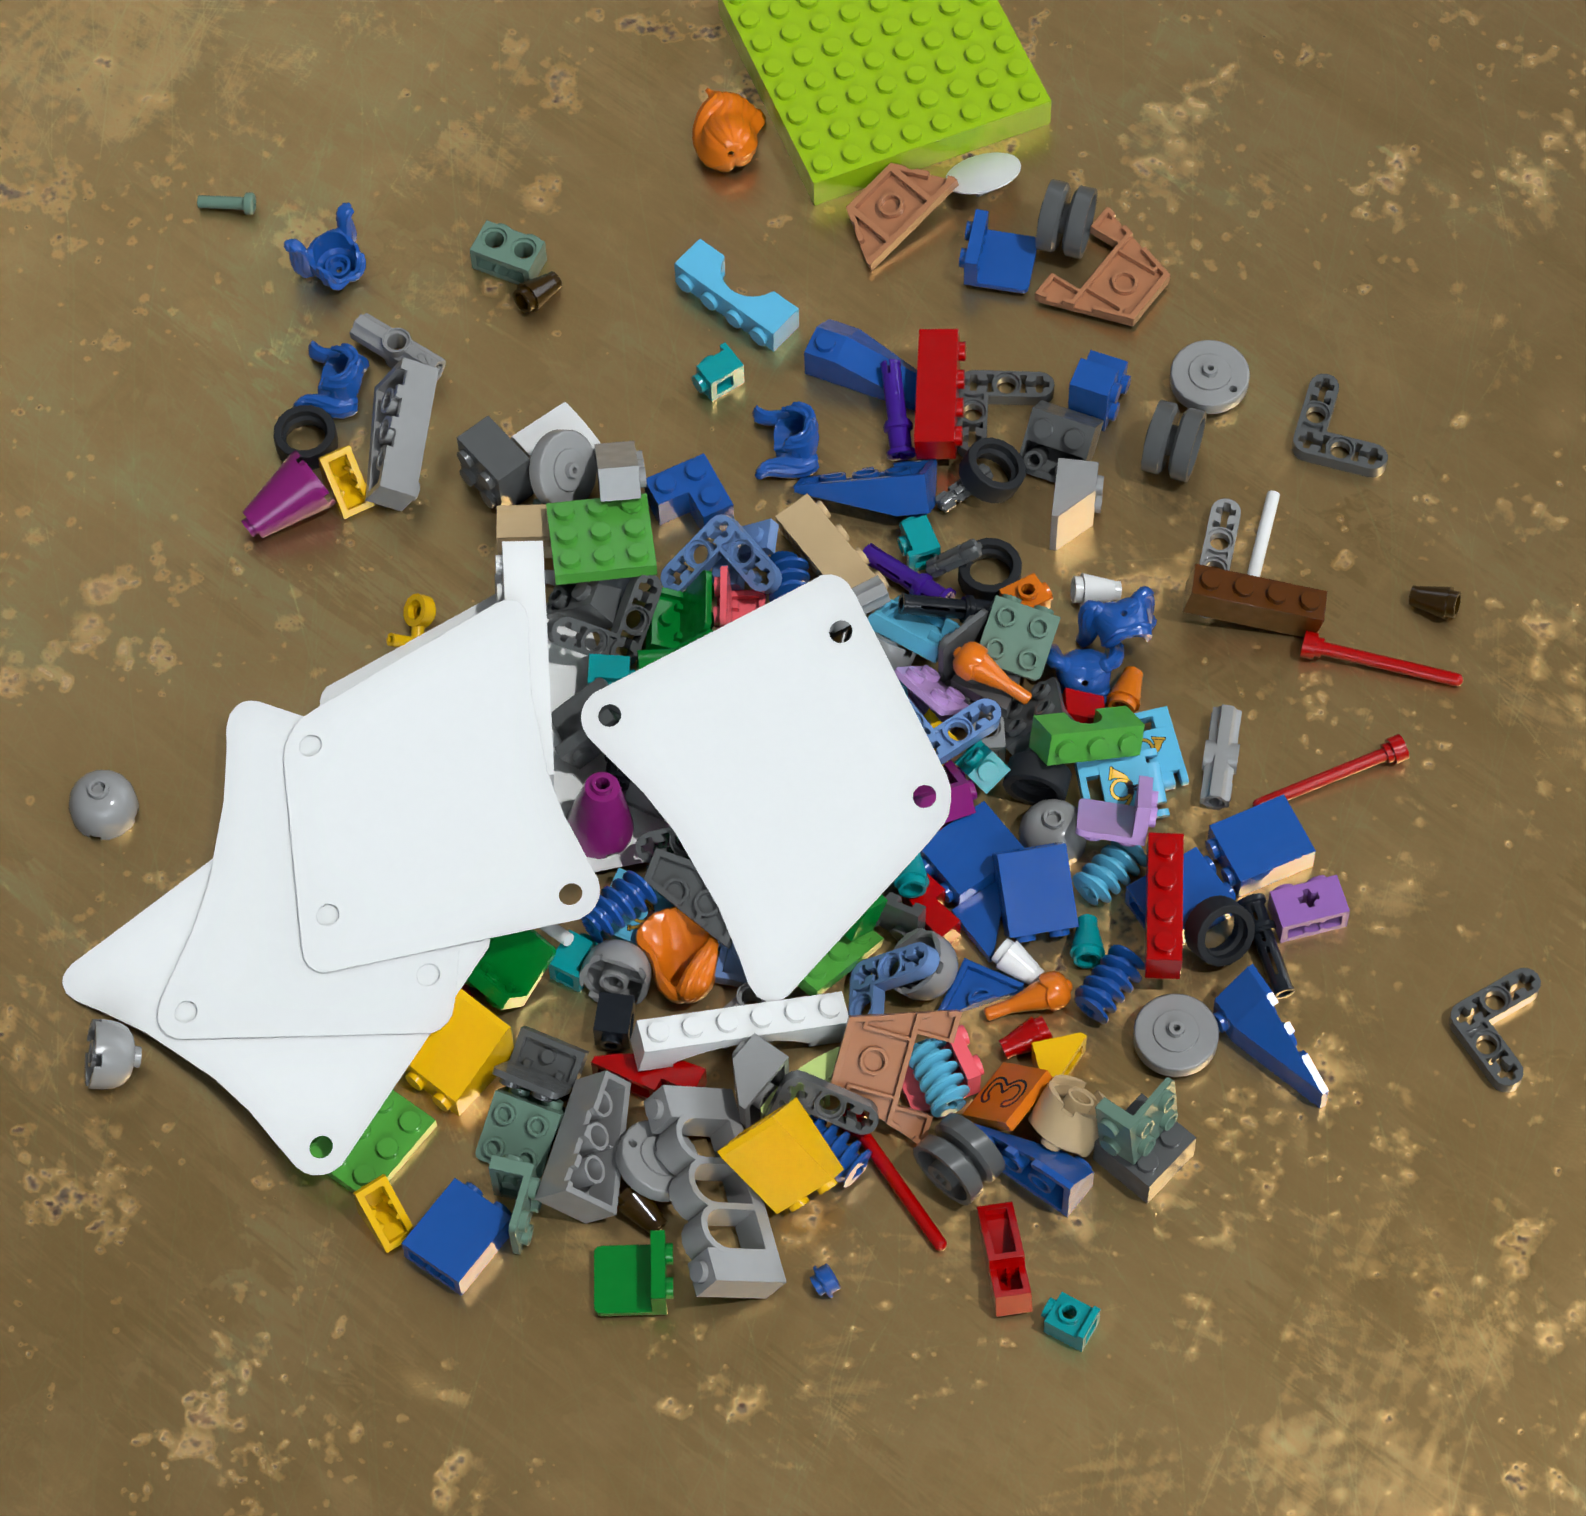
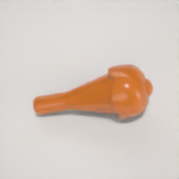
M970 641L954 650L953 669L965 681L974 680L1002 690L1024 705L1031 699L1032 693L1012 681L989 656L988 649L982 644Z
M1045 972L1039 975L1037 981L1010 999L985 1007L986 1019L991 1021L1015 1012L1045 1009L1054 1012L1060 1010L1070 1002L1073 985L1060 972Z

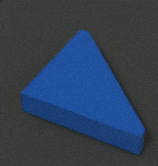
M996 881L951 910L961 920L962 930L989 963L992 961L991 958L995 952L1001 919Z
M964 958L956 978L948 989L938 1010L956 1009L964 1012L1016 995L1024 989V983Z

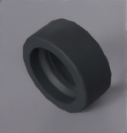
M313 405L293 407L284 412L274 426V443L280 460L283 462L296 450L301 455L296 461L300 463L303 460L314 470L320 468L319 457L338 449L336 425L331 415L322 408ZM305 425L319 427L325 433L324 441L310 450H297L291 448L286 442L290 432L295 428Z
M992 437L981 438L971 445L961 460L959 476L963 486L971 495L984 502L993 504L1003 503L1012 498L1026 477V465L1021 454L1004 440ZM983 458L998 464L1005 471L1008 482L993 481L985 476L979 469L976 459Z
M983 538L976 540L983 546L981 549L982 556L958 567V582L965 595H973L975 599L992 600L996 595L999 596V589L1021 579L1022 561L1018 551L1010 543L997 538ZM994 558L1004 562L1009 567L1010 574L1002 583L987 585L977 582L971 577L970 567L978 560Z
M1020 752L1010 757L1008 767L1011 770L1005 775L1002 784L1010 796L1028 805H1034L1039 801L1048 799L1065 801L1072 777L1068 766L1065 764L1047 766L1035 752Z
M1222 895L1212 896L1198 903L1190 912L1185 923L1184 937L1188 948L1207 964L1217 967L1226 966L1241 959L1249 950L1254 939L1255 924L1252 915L1232 898ZM1231 913L1234 916V927L1230 936L1219 946L1207 948L1205 937L1209 926L1218 917Z

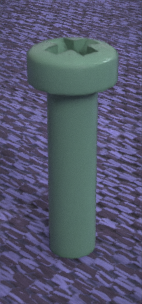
M246 192L244 197L198 195L197 206L198 208L244 210L246 215H253L256 210V196L253 192Z

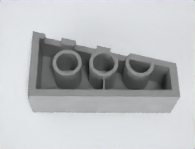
M403 357L374 387L365 501L402 512L412 501L417 499L420 492L419 478L439 368Z
M607 1070L575 1080L535 1200L585 1224L617 1215L621 1173L616 1163V1147L626 1132L630 1082Z

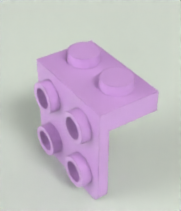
M928 665L896 667L894 670L898 679L907 687L908 698L923 716L930 708L943 723L969 706L964 702L965 696L956 688L947 687L939 680L941 678L940 674ZM959 727L951 728L949 731L954 735Z
M1139 775L1134 806L1085 798L1079 799L1075 833L1089 841L1108 840L1118 842L1120 845L1127 847L1135 845L1145 846L1148 827L1155 828L1158 811L1159 791H1153V777Z

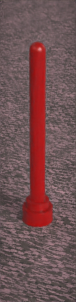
M1307 630L1305 632L1300 657L1313 660L1314 657L1321 658V655L1455 687L1463 683V677L1459 673L1324 642L1325 638L1319 637V633Z
M1396 734L1386 738L1385 743L1380 745V749L1261 796L1253 801L1252 806L1255 807L1283 794L1287 801L1385 761L1387 764L1391 762L1394 764L1401 763L1409 759L1408 748L1402 736Z
M864 1111L861 1115L856 1114V1120L858 1122H862L864 1118H868ZM840 1127L843 1132L848 1131L851 1137H856L861 1142L865 1151L867 1149L872 1151L870 1158L935 1250L943 1251L947 1247L946 1239L872 1134L860 1135Z

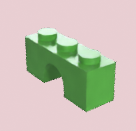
M1127 706L1095 709L1094 722L1091 724L1074 721L1065 712L1034 715L1029 747L1047 766L1138 756L1141 752L1145 724Z

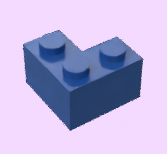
M1090 350L1087 360L1080 358L1069 384L1068 409L1104 420L1101 431L1105 432L1109 420L1115 421L1118 415L1120 402L1117 401L1120 394L1126 395L1130 386L1131 376L1127 375L1128 361Z
M704 453L646 478L647 487L644 488L645 493H647L648 505L659 525L691 513L700 530L716 515L722 514L734 518V504ZM722 524L719 528L722 531L726 529L727 526Z

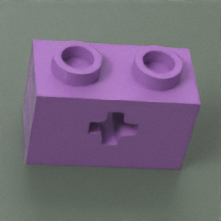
M1319 875L1297 885L1283 884L1269 893L1267 907L1271 919L1276 924V933L1280 943L1347 927L1350 910L1337 875L1329 877Z

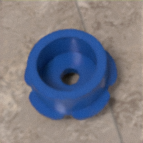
M827 1263L819 1268L815 1265L813 1267L815 1274L810 1277L814 1288L820 1296L826 1293L830 1298L834 1297L833 1293L841 1289L835 1274Z

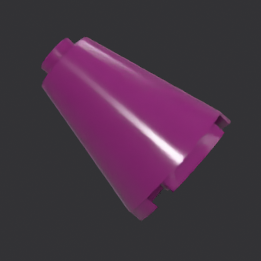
M296 450L286 458L242 511L246 518L241 522L253 537L258 533L262 538L267 537L336 504L332 497L327 500L325 499L329 492L308 464L303 460L300 463L296 461L301 456Z
M597 772L589 776L568 811L566 819L586 857L604 859L607 855L616 852L619 854L625 850L632 839L634 822L617 778L607 772Z

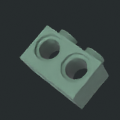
M486 220L470 248L473 269L517 285L538 277L547 261L545 241L533 234L526 235L511 229L505 224H496Z

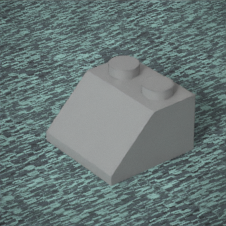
M1058 458L1049 550H1058L1093 526L1094 513H1101L1104 476L1098 475L1099 462Z
M755 1033L747 1042L742 1041L732 1054L736 1102L740 1123L744 1130L761 1120V1106L780 1085L783 1077L789 1073V1056Z

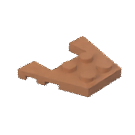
M1106 207L1091 225L1090 234L1114 247L1111 253L1081 289L1051 273L1035 292V301L1134 326L1169 284L1170 274L1146 247L1142 248L1133 238L1131 230L1126 225L1122 226L1115 218L1116 214L1113 210Z
M955 1009L849 1015L830 1083L873 1101L878 1108L880 1119L918 1144L928 1135L933 1115L898 1105L916 1036L920 1034L954 1044L962 1011Z

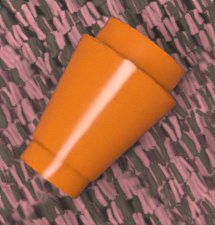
M1133 666L1124 668L1123 673L1107 696L1108 707L1127 706L1133 713L1139 710L1143 673L1140 669Z

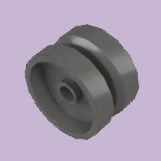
M1052 179L1048 185L1039 213L1036 249L1052 253L1059 246L1063 235L1062 249L1064 255L1081 259L1086 250L1090 237V227L1094 220L1097 189L1081 185L1074 192L1070 203L1071 188L1069 183Z
M1161 399L1158 402L1146 433L1141 470L1158 475L1165 468L1170 456L1168 465L1170 478L1187 483L1198 456L1207 413L1206 411L1189 407L1183 413L1178 426L1180 413L1178 405Z
M952 1112L947 1114L935 1126L936 1136L931 1134L925 1136L913 1148V1155L924 1174L937 1188L954 1201L963 1205H969L983 1192V1182H993L1005 1170V1161L995 1144L980 1128L962 1115Z

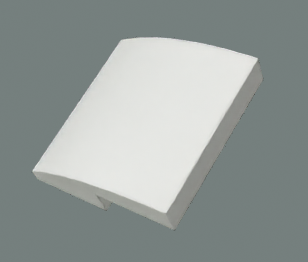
M566 402L560 404L511 437L512 441L530 459L537 442L542 436L552 430L565 429L581 433L590 442L594 453V444H600V441L586 423Z

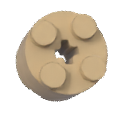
M1056 1075L1044 1088L1028 1117V1121L1042 1136L1041 1143L1047 1149L1055 1152L1063 1149L1082 1157H1088L1094 1148V1142L1099 1138L1095 1107L1105 1096L1098 1090L1095 1094H1092L1084 1089L1087 1083L1081 1079L1068 1075Z

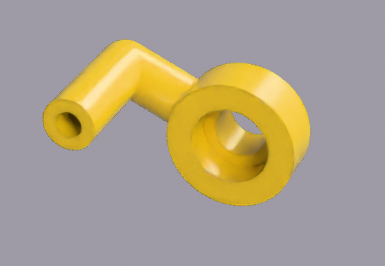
M415 593L407 599L404 605L403 616L406 624L411 626V636L389 633L386 638L387 645L398 648L424 634L425 628L432 623L436 616L435 602L432 597Z

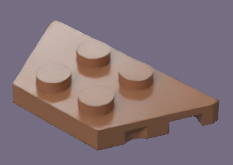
M890 163L846 206L863 255L871 271L959 186L955 177L948 175L947 178L930 175V172L926 170H911L906 168V166Z

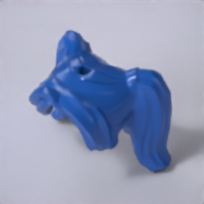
M349 202L342 203L336 211L337 228L326 231L316 237L308 248L297 239H289L284 242V248L289 252L290 263L297 274L303 278L316 276L325 286L338 291L344 289L350 281L355 282L360 279L366 268L365 255L361 253L356 243L357 231L351 218L354 210Z
M312 340L308 346L310 358L325 363L318 385V394L301 396L294 402L293 407L313 405L324 409L332 418L339 419L355 415L358 412L359 403L357 395L362 384L364 372L370 366L369 361L363 355L358 354V351L348 343H342L341 346L335 345L331 346V348H324Z
M798 401L793 402L792 405L782 407L781 410L768 411L756 405L752 412L754 422L764 426H774V450L776 452V458L768 459L757 467L755 472L756 479L761 480L765 477L804 478L817 472L819 469L816 453L819 443V424L812 407Z
M1142 586L1131 597L1119 601L1102 603L1100 601L1088 600L1083 603L1078 612L1079 632L1076 636V642L1079 643L1081 648H1085L1093 643L1097 635L1100 637L1101 646L1105 648H1113L1122 640L1133 637H1142L1145 641L1149 642L1153 637L1152 629H1154L1157 622L1153 615L1155 608L1153 590L1147 586Z
M1120 642L1113 648H1105L1104 653L1094 649H1075L1063 654L1057 644H1052L1046 663L1051 668L1056 669L1061 693H1063L1065 688L1104 696V703H1106L1107 696L1111 690V672L1123 663L1125 650L1123 649L1124 645ZM1084 680L1088 681L1086 686L1082 685Z

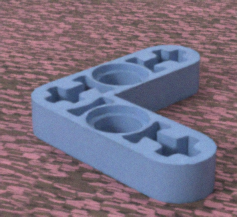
M720 514L710 519L664 567L660 578L663 587L684 592L703 570L709 571L723 556L752 589L764 594H771L778 590L782 582V574L779 568L738 521L727 515ZM722 524L727 526L726 531L728 535L726 537L720 536L722 531L719 527ZM709 537L711 539H714L713 543L717 544V547H715V545L711 542L707 541V538ZM704 545L708 551L707 558L704 562L697 564L694 560V551L699 546ZM748 545L751 549V557L746 563H740L737 559L738 550L742 546ZM684 562H686L690 567L694 568V571L687 570L688 566L685 565ZM757 566L760 570L769 573L767 575L768 584L761 583L763 580L762 576L752 569ZM675 572L681 573L680 579L682 582L680 585L674 583L676 580L673 576Z
M988 698L975 701L935 728L930 725L909 699L933 748L937 749L936 754L942 765L994 732L1000 724L1001 708L998 703ZM980 711L984 714L992 713L991 720L982 718L977 721ZM960 727L967 732V737L961 741H956L950 738L948 731L951 728Z
M916 942L859 962L851 972L848 1015H862L864 1007L869 1002H871V1008L868 1014H883L885 991L932 975L939 965L940 956L938 951L923 942ZM899 961L897 972L890 977L893 965Z

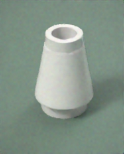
M1081 573L1080 576H1073L1070 588L1072 603H1079L1080 606L1088 600L1100 601L1102 603L1119 601L1122 595L1121 581H1114Z
M1007 938L991 958L997 964V969L1028 985L1037 981L1039 975L1045 972L1018 940L1013 942Z

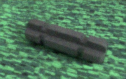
M983 463L978 465L985 476L993 479L994 476L989 466ZM961 479L948 487V492L944 490L937 495L935 503L940 511L942 510L944 513H947L957 506L955 502L960 504L971 494L963 486Z
M970 539L928 559L925 570L933 578H937L946 572L969 563V561L981 557L983 546L975 539Z

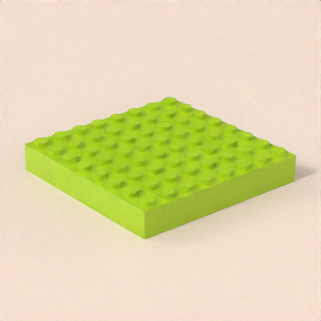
M718 0L719 15L814 206L866 188L890 163L903 165L911 170L922 169L1051 123L1052 101L998 0Z

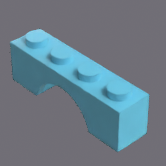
M699 239L674 263L675 282L681 290L694 294L705 307L722 314L730 325L735 328L740 327L758 345H765L774 352L799 328V308L775 291L762 296H744L731 290L723 280L725 277V256L702 239Z

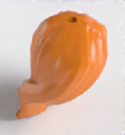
M707 88L705 91L708 94V98L700 106L692 129L695 151L706 167L720 172H729L735 166H746L756 152L758 145L757 134L765 125L766 116L761 109H757L746 98L737 93L714 91Z
M675 906L653 913L639 926L635 940L637 946L646 954L651 963L658 990L669 1001L677 1004H691L706 997L713 989L718 958L717 939Z

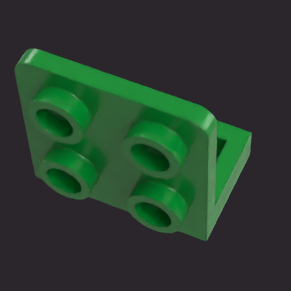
M703 570L684 592L662 587L659 601L646 634V650L677 648L679 644L708 628L712 630L714 626L712 612L714 583H712L711 571Z
M534 929L490 938L488 950L465 984L481 991L487 996L486 1001L497 1009L504 1010L523 1007L555 957L556 949Z
M651 1230L650 1244L596 1247L594 1250V1310L598 1316L667 1315V1299H674L673 1277H667V1265L674 1264L673 1243H666L665 1230Z

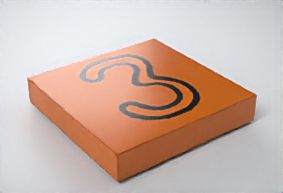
M1003 1062L962 1115L971 1122L982 1126L1014 1131L1039 1099L1044 1088L1053 1077L1045 1069Z

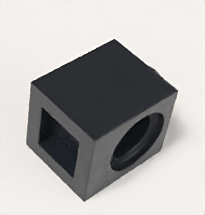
M599 992L593 1027L595 1045H600L607 1050L630 1049V1039L636 1015L635 996Z

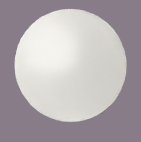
M984 153L959 162L949 170L946 178L949 175L957 179L959 186L953 192L969 195L975 194L977 197H980L1013 181L1021 171V163L1017 157L1008 153Z

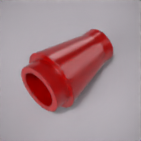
M1041 1015L1037 1018L1031 1016L998 1041L1005 1056L1009 1059L1013 1056L1031 1052L1032 1042L1053 1037Z

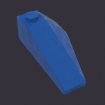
M828 319L816 327L804 351L805 374L885 401L880 363L886 360L887 365H890L889 359H898L901 361L905 406L915 411L917 369L861 329L832 319Z
M937 459L893 463L892 468L882 472L874 469L873 466L853 472L851 477H846L845 472L800 478L794 485V492L803 495L808 493L812 497L893 516L907 515V518H917L929 514L936 505Z
M1254 964L1248 966L1214 1000L1213 1014L1217 1020L1219 1031L1221 1033L1225 1032L1234 1044L1318 1108L1326 1106L1328 1088L1308 1053L1304 1050H1297L1295 1030L1290 1021L1285 1023L1280 1020L1274 1007L1278 1003L1274 993Z
M974 1123L990 1138L1000 1151L1005 1161L1003 1173L1067 1218L1092 1188L1094 1171H1092L1090 1164L1079 1156L1072 1157L1062 1150L1058 1152L1051 1151L1043 1146V1144Z

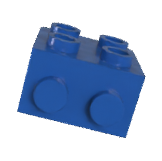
M976 209L973 222L967 221L965 240L969 241L968 247L961 248L959 267L964 268V285L1022 294L1028 292L1037 253L1035 246L1036 237L988 230L989 211Z

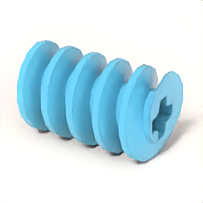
M1111 841L1110 845L1102 848L1101 854H1097L1092 858L1091 863L1083 866L1082 872H1077L1073 875V884L1088 903L1094 906L1098 905V899L1105 903H1110L1112 898L1108 890L1114 894H1119L1121 887L1117 881L1123 885H1129L1131 879L1127 872L1133 876H1138L1140 869L1137 864L1146 867V854L1140 845L1127 847L1120 845L1118 842Z
M929 1038L914 1044L909 1067L914 1070V1078L919 1081V1088L925 1094V1101L931 1106V1114L934 1117H945L952 1112H958L966 1105V1100L963 1098L968 1095L970 1088L967 1085L958 1086L964 1081V1075L962 1073H954L959 1068V1064L956 1061H948L953 1056V1052L951 1049H942L946 1046L947 1042Z

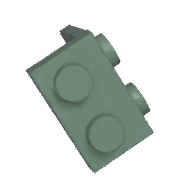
M1002 594L1001 597L996 595L989 609L990 614L980 644L988 649L989 656L1003 671L1036 681L1041 677L1061 617L1053 615L1054 611L1044 606L1035 605L1032 608L1021 604L1022 600L1015 596Z
M1169 1077L1165 1078L1134 1115H1131L1104 1097L1095 1107L1101 1147L1112 1156L1119 1155L1132 1165L1141 1156L1146 1157L1149 1155L1159 1135L1164 1130H1170L1177 1121L1175 1081Z
M505 1086L495 1090L475 1151L476 1157L479 1160L490 1163L492 1155L500 1157L505 1154L515 1155L524 1162L534 1164L536 1176L541 1178L566 1110L563 1107L564 1102L560 1099H552V1102L541 1101L530 1095L531 1090L521 1086L519 1089Z
M505 1154L502 1157L492 1155L489 1173L494 1195L516 1200L508 1232L513 1253L521 1255L523 1246H529L532 1240L534 1225L530 1224L533 1212L539 1213L542 1205L541 1202L535 1200L541 1179L536 1176L534 1164L524 1162L515 1155Z

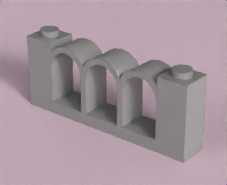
M662 1085L644 1101L645 1113L649 1120L652 1134H660L656 1143L658 1156L667 1170L676 1176L671 1180L669 1186V1196L672 1205L682 1218L689 1221L684 1225L681 1237L686 1254L691 1259L688 1267L696 1297L767 1299L787 1282L764 1201L717 1152L744 1130L740 1123L733 1090ZM683 1135L710 1137L715 1157H705L693 1152L687 1146ZM695 1180L722 1181L728 1203L712 1201L705 1197L698 1189ZM708 1226H734L741 1248H729L721 1245L712 1237Z

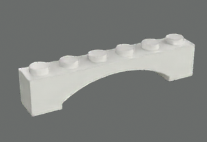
M842 991L637 1020L630 1041L639 1072L673 1067L674 1063L708 1051L739 1045L742 1041L747 1042L754 1033L765 1041L808 1043L809 1047L839 1043L842 1041L849 1015Z

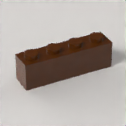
M1195 564L1186 582L1182 612L1304 637L1306 630L1316 633L1320 630L1325 620L1328 591Z

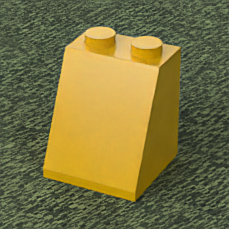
M460 989L455 997L450 1020L440 1030L429 1035L406 1069L405 1078L416 1090L421 1091L424 1089L431 1094L433 1102L445 1112L450 1109L457 1116H460L497 1077L492 1074L494 1066L510 1060L514 1049L511 1027L464 990Z
M797 1097L740 1132L717 1151L720 1157L776 1214L786 1208H789L791 1212L796 1211L810 1201L807 1195L817 1190L819 1195L825 1193L837 1184L835 1177L844 1170Z

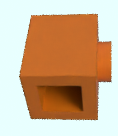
M1035 573L999 589V596L1001 597L1002 594H1008L1021 599V604L1032 608L1035 605H1040L1051 609L1052 592L1047 583H1041Z

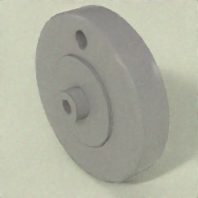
M1202 340L1191 343L1178 352L1171 365L1170 386L1174 396L1185 407L1206 411L1207 414H1218L1234 408L1243 400L1249 387L1250 370L1246 359L1236 348L1221 341Z
M565 429L552 430L542 436L537 442L530 459L529 475L532 489L538 500L542 504L585 500L590 496L597 475L596 456L590 442L581 433Z
M1165 994L1149 1001L1136 1017L1133 1030V1043L1136 1053L1147 1067L1159 1074L1170 1077L1192 1075L1206 1067L1216 1053L1219 1040L1217 1020L1212 1011L1203 1002L1194 997L1184 994Z
M649 1120L637 1122L625 1132L617 1144L616 1163L619 1172L627 1184L640 1195L655 1201L670 1202L669 1186L671 1180L676 1176L667 1170L658 1156L656 1143L660 1134H652ZM683 1135V1138L687 1146L693 1152L698 1154L695 1146L690 1141V1139L686 1135Z

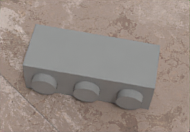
M634 441L594 444L601 502L640 499L641 488L647 487L642 450L636 451Z

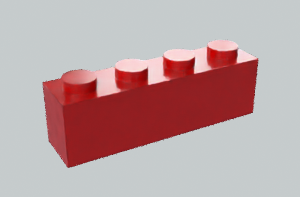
M919 329L914 429L916 459H956L957 446H963V426H958V418H964V398H959V389H965V369H960V361H966V341L960 342L959 329Z
M1148 832L1146 851L1145 978L1180 979L1184 862V834Z

